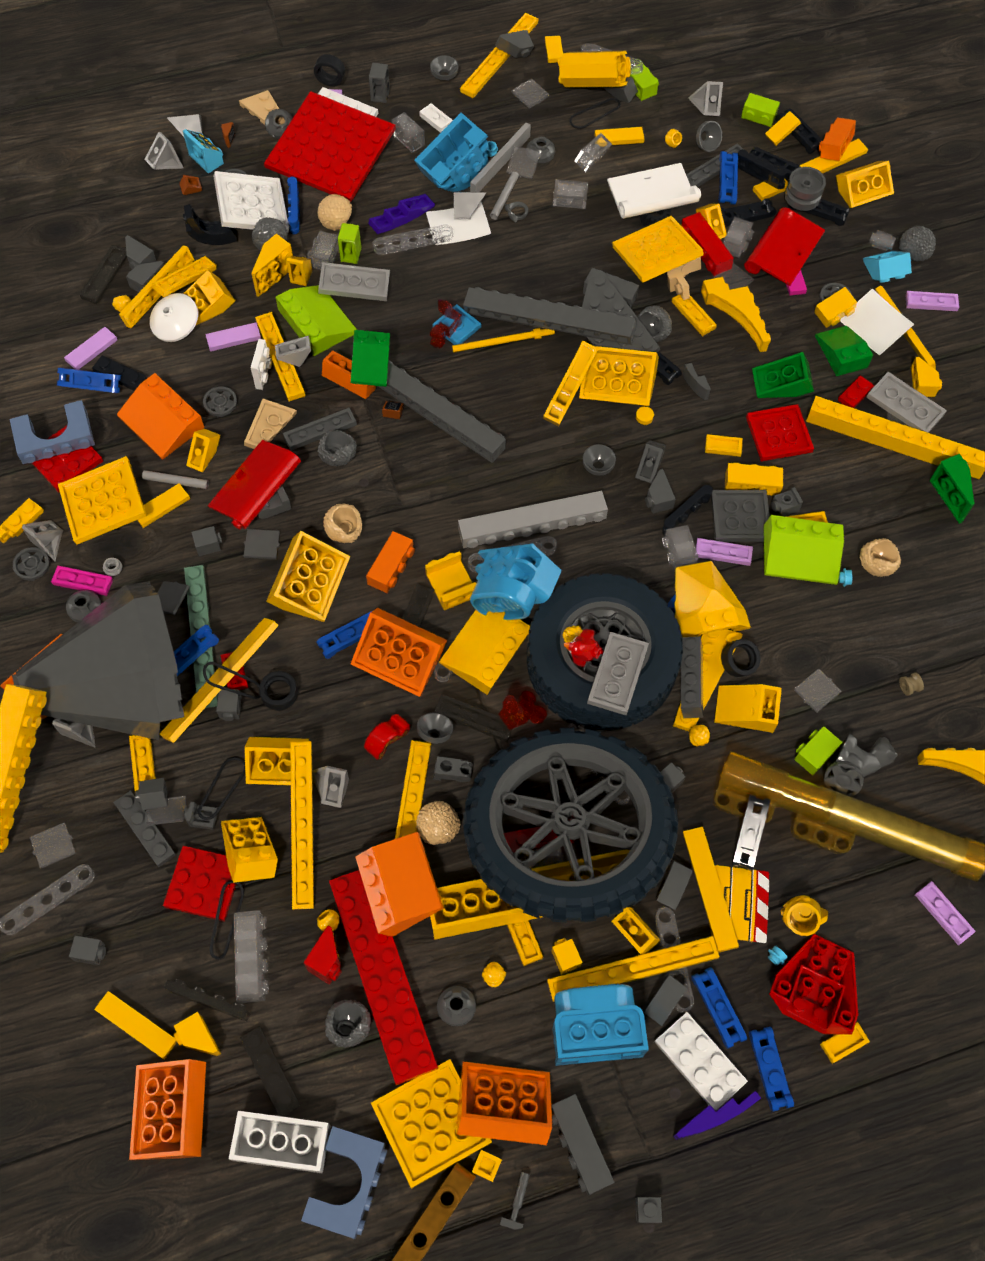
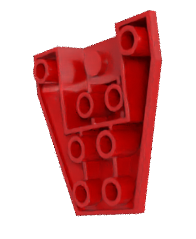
M814 934L775 976L769 995L782 1014L822 1034L851 1035L858 1017L854 953Z

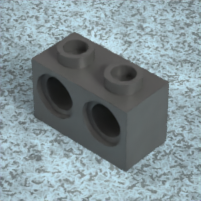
M372 63L369 85L371 101L387 103L390 91L388 64Z

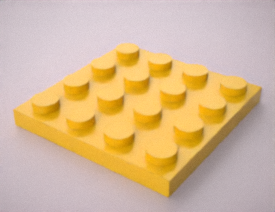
M672 216L612 242L615 251L642 283L704 255L703 249Z
M127 456L58 484L73 541L76 545L147 516Z
M451 1059L438 1065V1070L417 1077L371 1102L411 1189L492 1143L490 1138L457 1135L461 1079Z

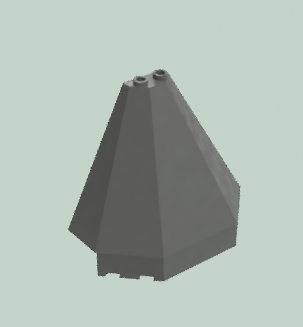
M150 581L123 586L16 671V674L12 675L14 685L26 686L47 692V702L41 712L43 716L159 740L160 722L184 717L180 684L177 679V664L159 594L151 586Z

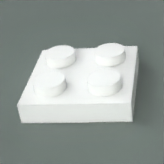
M258 339L251 364L255 388L263 390L264 383H267V372L272 366V358L269 357L270 349L267 347L266 340Z

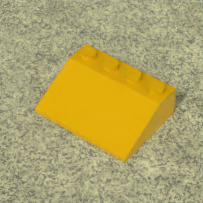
M595 346L599 349L581 383L579 399L649 406L659 359L657 352Z
M302 531L298 532L292 538L266 602L282 610L324 622L350 556Z
M475 610L439 663L488 695L528 636L530 626L520 619L504 620L506 612L492 613L488 611L486 615H483Z

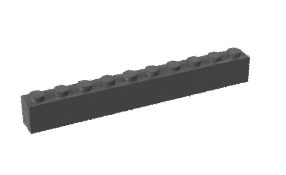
M469 287L463 304L465 311L470 315L632 345L637 328L636 318L630 315L622 316L614 312H600L597 309H584L577 305L568 306L561 302L552 303L545 299L536 300L528 296L519 297L512 293L503 294L496 290L487 291L480 287Z
M388 359L387 386H378L379 388L491 463L506 449V439L502 434L496 433L487 424L476 420L472 414H467L461 407L452 404L445 396H440L431 387L425 386L419 379L410 376L404 369L398 368Z

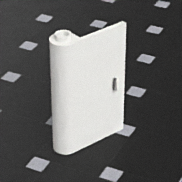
M681 163L607 179L623 219L696 203L701 198L700 189L696 185L690 186Z

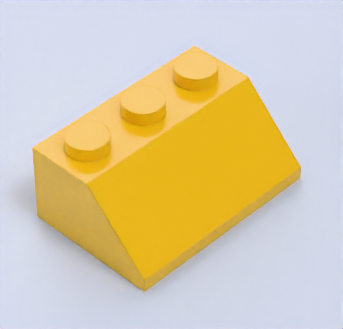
M877 161L836 175L839 193L850 208L894 194L889 161Z
M249 737L245 745L246 784L291 785L290 742L309 741V739Z

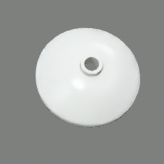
M174 293L162 298L154 306L150 315V328L153 334L165 342H175L185 338L194 329L198 320L196 303L189 296L182 293Z

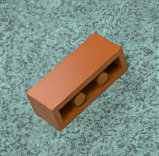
M837 117L834 124H831L829 132H826L824 140L820 142V158L840 161L855 135L856 120Z
M332 350L323 359L322 376L367 399L375 391L376 386L350 383L352 360Z
M393 531L366 575L367 585L385 593H388L390 588H394L397 583V576L399 573H403L407 559L411 558L414 554L413 540Z

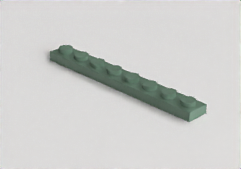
M203 565L184 568L185 582L189 586L187 602L191 636L204 625H209L210 627L205 569ZM213 646L208 648L193 662L196 693L206 683L203 676L204 665L208 662H214ZM208 665L206 668V675L209 679L215 673V665ZM218 694L205 708L217 706Z

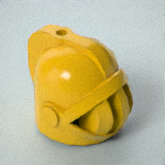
M805 895L790 899L783 905L784 908L781 909L782 920L786 926L795 934L801 936L814 934L820 925L827 922L828 911L821 908L814 899Z

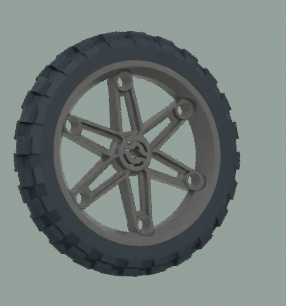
M560 728V731L550 732L547 729L535 732L532 737H522L510 743V747L505 750H499L490 758L488 765L481 768L467 795L463 828L465 844L474 868L477 869L481 879L488 888L494 890L500 899L512 907L516 906L522 909L523 913L536 918L542 916L550 918L553 922L567 923L570 920H579L580 923L596 921V918L607 916L609 918L619 914L626 907L637 904L646 897V894L652 888L657 886L674 855L677 841L678 817L674 805V797L670 787L663 780L664 776L654 764L651 765L647 761V757L639 750L626 746L625 741L612 735L609 738L602 736L600 731L586 729L585 732L574 731L575 728ZM566 766L593 769L608 777L577 797ZM548 769L553 801L513 793L524 780L535 773ZM558 779H562L570 802L562 805L557 785ZM624 790L635 807L638 817V829L600 815ZM602 792L608 793L589 812L582 807ZM526 806L553 813L551 819H548L522 808ZM503 813L541 827L515 853L510 849L503 833ZM591 823L617 832L619 836L594 832L588 829ZM552 830L558 835L557 838L538 851L534 852L532 850ZM633 837L635 838V840H629L627 838ZM580 838L584 865L580 866L570 841ZM588 842L630 850L628 855L616 867L594 877ZM563 846L575 881L550 878L530 868ZM525 857V858H527L528 860H526V861H521V860H519V859ZM586 875V876H588L589 878H588V879H582L581 876Z

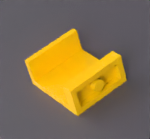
M460 551L449 553L444 558L432 560L425 565L426 576L444 611L470 600L476 582L472 583L461 562Z

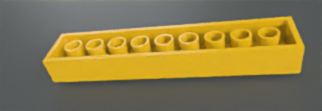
M626 849L592 856L594 877L616 867L628 855L630 850ZM583 858L577 859L579 866L584 865ZM569 861L532 869L550 878L575 881ZM586 875L581 876L582 879H588V878H589V877L586 876ZM482 879L437 888L444 909L430 916L434 940L537 919L534 916L523 913L522 909L516 906L512 907L504 902L494 890L488 888Z

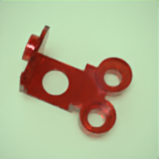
M438 300V310L449 319L455 320L450 327L440 322L430 332L432 337L430 345L435 348H442L446 341L444 336L446 335L450 338L462 323V314L454 310L448 301Z
M523 691L518 698L519 702H517L513 695H507L503 701V708L498 714L509 730L526 724L528 720L534 724L542 723L547 717V712L543 707L534 705L536 697L530 691Z

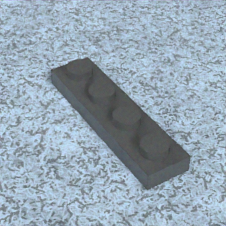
M350 408L284 432L283 436L291 451L320 440L327 431H343L356 426L357 422Z
M131 790L113 802L158 867L176 856L146 811L142 810L141 804L136 801V797Z

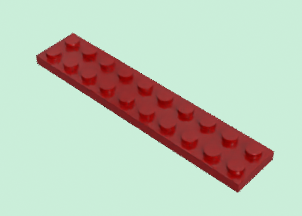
M357 870L329 880L395 1084L399 1085L438 1070L393 936L378 933L360 871Z

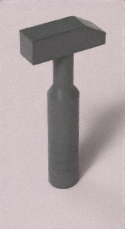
M521 1172L512 1204L511 1219L502 1217L501 1226L514 1230L523 1228L524 1224L516 1222L519 1209L522 1207L530 1177L529 1174Z

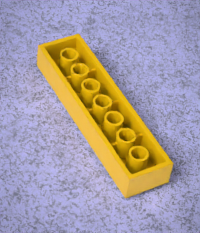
M6 684L0 705V853H3L8 846L9 839L7 837L9 830L14 824V811L20 802L19 793L25 783L24 774L30 765V752L36 743L35 734L41 724L40 715L42 708L45 707L47 702L46 691Z

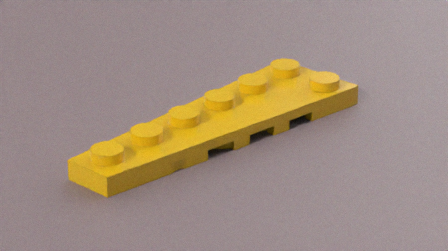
M728 629L702 634L703 710L725 670L721 662L722 650L728 643L741 639L743 634ZM680 702L673 727L690 732V729L697 724L699 718H683Z

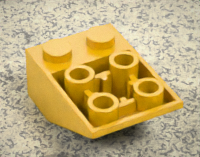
M275 234L264 243L251 273L256 296L258 297L288 273L286 259L293 257L291 244L278 234Z
M209 270L183 293L189 296L197 305L198 320L196 325L223 313L235 302V299L222 280Z
M763 684L719 686L714 723L773 733L778 725L782 688Z
M262 817L221 821L227 863L233 883L275 878L278 858Z

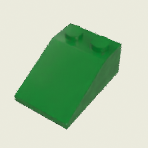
M848 326L815 334V338L836 377L868 368L873 353L866 341Z
M354 330L350 383L387 386L390 333Z
M804 352L752 368L758 398L798 397L814 392L810 367Z
M958 454L941 461L930 482L960 524L972 509L974 497L970 468L967 461Z

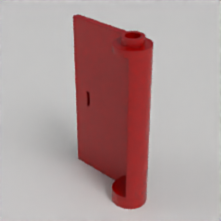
M783 207L779 210L745 262L744 267L751 274H758L762 269L791 286L825 232V229L790 208Z
M262 440L207 506L230 517L233 520L231 523L237 529H246L300 464V458L290 450Z

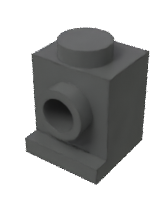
M795 487L790 491L774 495L771 502L773 511L778 516L783 517L799 512L803 504Z

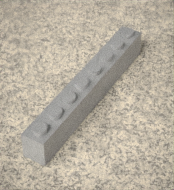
M598 491L458 520V531L463 548H474L482 544H493L496 541L512 540L515 537H528L539 532L547 533L554 529H565L568 526H581L587 522H600L607 518L608 508L603 492Z

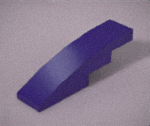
M426 194L400 200L398 206L384 209L383 215L370 218L368 224L377 234L412 221L432 209L435 204Z
M754 1091L739 1104L731 1098L716 1112L709 1105L673 1137L677 1140L720 1126L747 1110L760 1100L761 1097Z

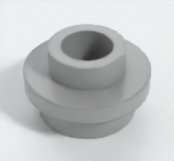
M108 558L103 564V571L108 576H116L122 571V563L116 558Z

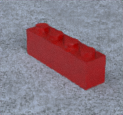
M698 212L683 218L681 226L703 249L704 255L701 256V259L705 263L707 270L713 276L731 270L734 257L703 215Z

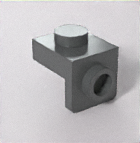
M191 801L189 807H186L184 819L190 827L214 830L217 815L210 820L200 818L198 815L199 805ZM203 806L201 814L205 817H210L217 808Z

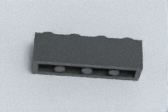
M682 637L683 718H703V646L701 637Z
M576 1094L551 1105L553 1126L557 1125L561 1132L558 1134V1138L563 1148L567 1146L570 1153L567 1159L572 1170L577 1169L580 1176L577 1182L582 1193L586 1191L589 1196L615 1183Z

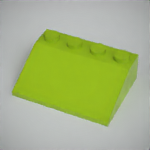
M319 285L289 289L276 296L278 311L298 337L309 336L313 356L353 336L354 330H357L330 295L318 294Z
M771 515L764 524V575L837 585L844 545L843 525Z

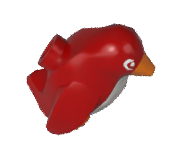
M585 629L573 641L564 643V646L573 657V663L580 667H585L586 662L594 658L598 659L604 653L599 643L593 638L594 630Z

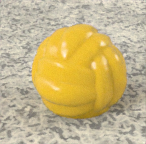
M675 129L669 130L665 136L666 144L672 148H676L682 141V134Z
M127 295L119 296L113 299L112 305L117 311L121 312L132 300Z
M567 627L563 631L564 642H571L575 637L579 636L583 631L581 627Z
M695 725L690 729L689 739L691 744L703 746L709 742L710 732L705 725Z
M332 909L322 912L317 918L318 927L323 932L327 926L332 927L333 931L336 930L339 925L338 913Z
M497 962L489 963L482 972L484 982L490 987H498L506 976L504 968Z

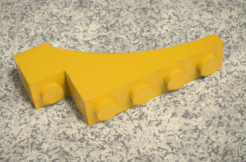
M723 277L704 280L701 293L705 304H710L734 318L750 334L759 351H767L768 345L771 342L770 334L766 332L765 322L763 319L761 320L759 308L755 305L753 293H750L748 286L729 290V286L725 283Z
M582 341L543 419L559 427L599 348Z
M927 748L917 757L918 765H930L954 770L974 778L985 785V749L967 748L956 750L955 748L936 750L935 748Z

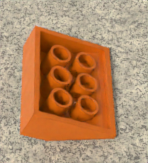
M156 373L137 387L117 413V416L162 460L191 439L195 431L204 429L201 416Z
M376 608L369 614L351 665L421 697L440 659L447 640L382 609Z
M418 832L373 846L355 857L379 934L395 936L444 909Z
M185 1059L136 1065L129 1160L201 1157L206 1062Z
M463 1061L457 1115V1135L547 1145L552 1130L550 1072Z

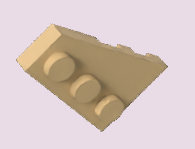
M268 90L239 100L240 106L248 109L251 115L257 116L264 125L268 113L274 109H279ZM277 117L275 122L282 125L285 120L283 117Z
M262 399L244 441V446L255 449L262 440L271 442L297 414V410Z

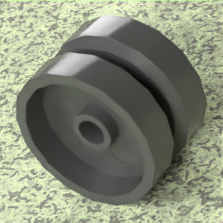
M812 167L795 169L789 177L788 186L785 191L787 203L801 211L816 208L821 201L822 193L826 186V178L823 173Z

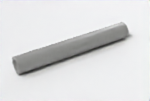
M517 172L511 173L490 214L492 219L496 220L519 177Z
M146 470L142 473V479L180 484L208 489L209 480Z

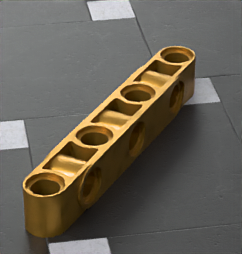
M457 1162L392 1261H422L476 1178L474 1174ZM445 1192H450L454 1195V1201L449 1206H445L441 1202V1196ZM418 1233H423L427 1237L426 1245L421 1248L416 1247L414 1244V1237Z

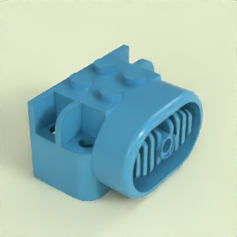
M460 113L414 161L420 171L438 188L452 192L464 190L470 186V182L489 162L485 152L488 149V141L486 140L488 136L464 114Z
M533 543L479 550L478 554L485 560L483 563L477 564L475 571L478 573L476 578L478 581L471 594L470 602L483 615H486L488 611L492 613L506 612L504 620L525 619L530 615L534 604L544 603L550 598L562 570Z
M609 984L577 987L562 990L555 994L556 1018L553 1023V1041L556 1054L555 1066L643 1058L649 1050L644 1014L641 1008L634 1003L631 986Z

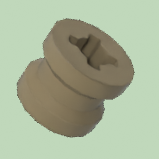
M912 673L909 677L903 676L899 680L901 690L907 696L913 694L914 691L920 692L924 689L923 680L918 673Z

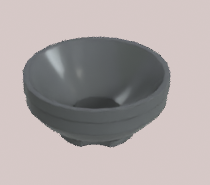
M438 56L430 63L432 75L440 81H449L458 73V62L451 56ZM443 72H446V73H448L449 75H440V74L443 73Z
M274 109L268 113L265 119V128L273 138L280 139L293 117L284 109ZM283 117L285 122L279 125L275 122V119Z
M706 121L697 130V145L706 152L716 150L722 140V129L717 122ZM703 131H705L707 135L704 141L701 138Z
M545 137L534 138L527 145V157L536 163H547L555 156V145ZM544 142L546 145L538 146L537 143Z
M592 445L583 454V465L593 475H606L615 466V453L605 445ZM595 462H601L604 466L598 469L595 468L593 464Z
M80 590L69 597L66 603V611L70 619L78 623L101 605L102 602L94 592ZM80 598L87 600L83 606H77L76 601Z
M427 713L418 719L417 732L426 742L433 744L443 743L451 737L453 724L449 718L442 714ZM436 733L439 735V737L433 738L430 737L428 734Z
M452 986L444 990L437 1002L439 1017L443 1022L454 1027L463 1026L470 1022L476 1012V1000L473 994L462 986ZM453 998H460L463 1001V1006L460 1010H453L450 1007V1002Z

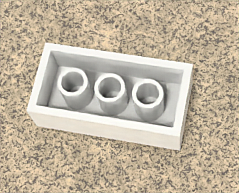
M238 1111L229 1159L236 1162L323 1173L326 1156L325 1147L331 1125L325 1122Z

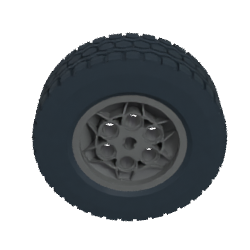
M602 573V575L589 574L588 577L585 575L577 577L576 580L567 581L564 586L562 584L557 587L546 602L540 604L530 624L527 643V669L531 683L537 695H540L542 702L548 705V708L554 714L557 713L558 717L565 721L569 720L573 725L578 727L581 725L582 728L590 730L595 728V730L605 731L606 729L609 731L618 730L620 727L623 729L631 727L632 724L636 725L642 722L644 718L647 719L656 712L666 701L673 689L683 656V642L678 621L662 597L659 598V594L652 589L649 590V587L640 582L639 584L637 580L629 577L626 579L625 576H612V574ZM580 626L582 630L592 629L598 634H594L593 638L603 650H605L610 630H615L617 634L649 643L627 716L587 704L599 666H595L591 662L596 661L600 663L603 654L598 659L594 658L586 662L585 667L574 664L573 657L564 646L563 631L567 627Z

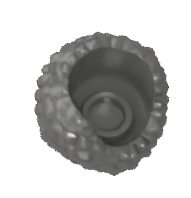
M271 217L261 218L256 222L255 228L252 231L253 244L259 250L275 234H278L284 240H287L288 235L286 226L280 220Z
M911 227L903 233L899 249L901 252H909L910 259L913 261L928 260L935 250V235L927 227Z
M653 305L645 307L640 311L638 319L656 342L665 340L672 332V320L665 309Z
M330 430L320 439L317 452L321 461L328 465L343 466L355 457L357 445L354 438L349 434L338 430Z
M341 1000L334 1003L325 1019V1032L328 1040L337 1047L344 1048L360 1044L368 1036L371 1027L370 1013L367 1012L368 1009L356 1000Z

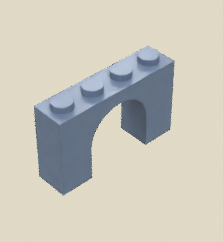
M82 400L64 405L68 425L60 436L53 439L36 437L33 423L28 414L10 419L17 455L22 464L33 463L37 460L51 458L95 445L87 410Z
M332 1126L325 1150L356 1162L362 1174L361 1188L353 1200L343 1205H332L309 1197L301 1221L356 1239L357 1234L362 1235L366 1222L362 1218L365 1210H370L373 1200L370 1193L372 1187H377L381 1174L377 1172L379 1164H384L388 1150L385 1149V1143Z

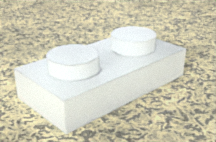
M429 104L419 111L420 117L440 133L453 121L433 104Z

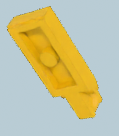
M28 498L1 524L0 542L4 544L10 537H18L24 531L22 526L33 523L43 513V508Z

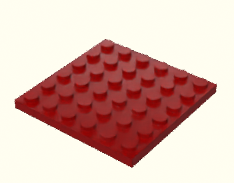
M310 91L264 162V166L284 176L295 177L297 181L328 194L344 196L351 203L396 130V126Z

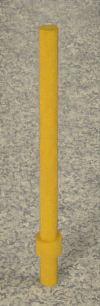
M537 328L530 332L452 345L453 352L531 338L541 339L542 336L555 334V330Z

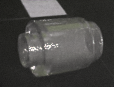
M877 230L876 233H872L869 242L872 243V247L887 251V249L892 250L896 237H893V234Z

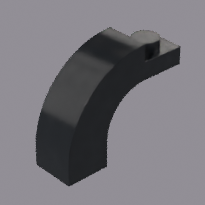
M191 204L184 206L185 213L183 218L186 232L194 240L208 245H225L237 241L235 228L222 227L221 220L215 222L205 221L198 217Z

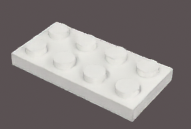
M688 1012L654 1041L705 1102L711 1105L715 1112L748 1082Z

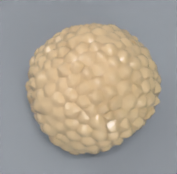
M337 194L328 195L319 203L318 218L327 229L339 230L342 223L347 224L352 213V204L344 196Z
M345 503L336 504L325 514L323 521L324 530L333 541L352 543L360 536L362 520L359 511L353 505Z
M875 539L866 543L861 548L859 555L861 564L873 576H889L900 567L901 558L898 548L889 539Z
M434 801L426 804L419 811L416 820V828L425 843L433 845L450 842L459 833L461 826L458 813L444 801Z

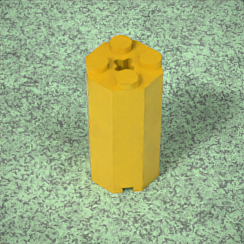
M626 51L563 53V56L558 59L559 83L563 84L564 87L625 86L628 81H625L626 77H630L631 74L630 58L625 56L627 54Z

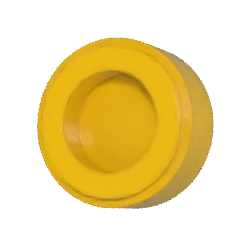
M644 406L637 410L636 420L638 423L648 425L653 421L654 412L651 408Z

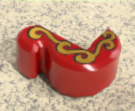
M399 714L392 715L388 722L378 724L370 732L364 743L365 750L376 760L382 759L387 746L404 737L410 730V724Z

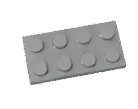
M322 262L318 294L387 301L390 270Z
M890 372L883 376L866 397L908 426L927 433L933 429L947 412V410Z
M610 632L587 704L627 716L649 643Z

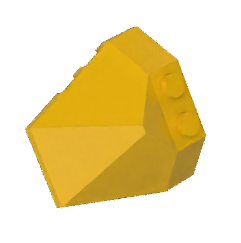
M712 561L675 568V618L680 626L679 630H681L682 637H699L701 634L731 629L736 632L751 628L746 610Z

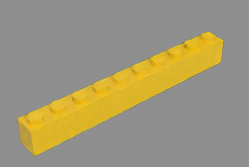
M815 396L806 422L937 466L941 461L960 454L968 463L971 477L980 479L985 472L984 451Z

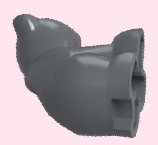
M849 733L843 741L833 763L840 761L850 762L856 765L861 770L863 777L893 763L898 754L886 737L878 738L871 750L867 752L857 745V738ZM841 766L844 770L850 769L848 767Z

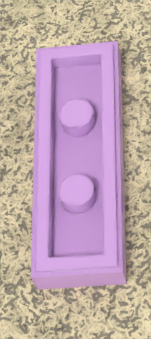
M907 291L905 294L906 308L958 311L959 309L958 294Z
M257 322L206 334L210 352L261 339Z
M104 327L64 357L65 361L75 370H79L116 342L117 337Z
M697 538L694 557L750 566L753 547Z
M932 881L915 894L957 945H960L976 932Z

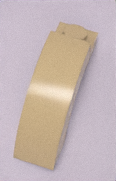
M701 257L667 272L670 292L676 291L677 295L680 294L683 300L690 298L689 284L684 277L691 272L701 269Z

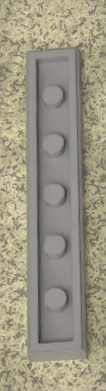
M525 123L470 182V192H480L530 138V124Z

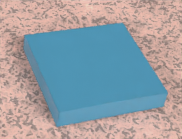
M456 304L433 323V328L452 344L458 345L462 344L479 330L481 323Z

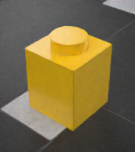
M563 938L554 943L555 946L552 947L551 952L561 975L582 966L583 962L572 939L566 940V938Z

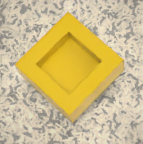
M481 1150L472 1173L493 1182L502 1159Z

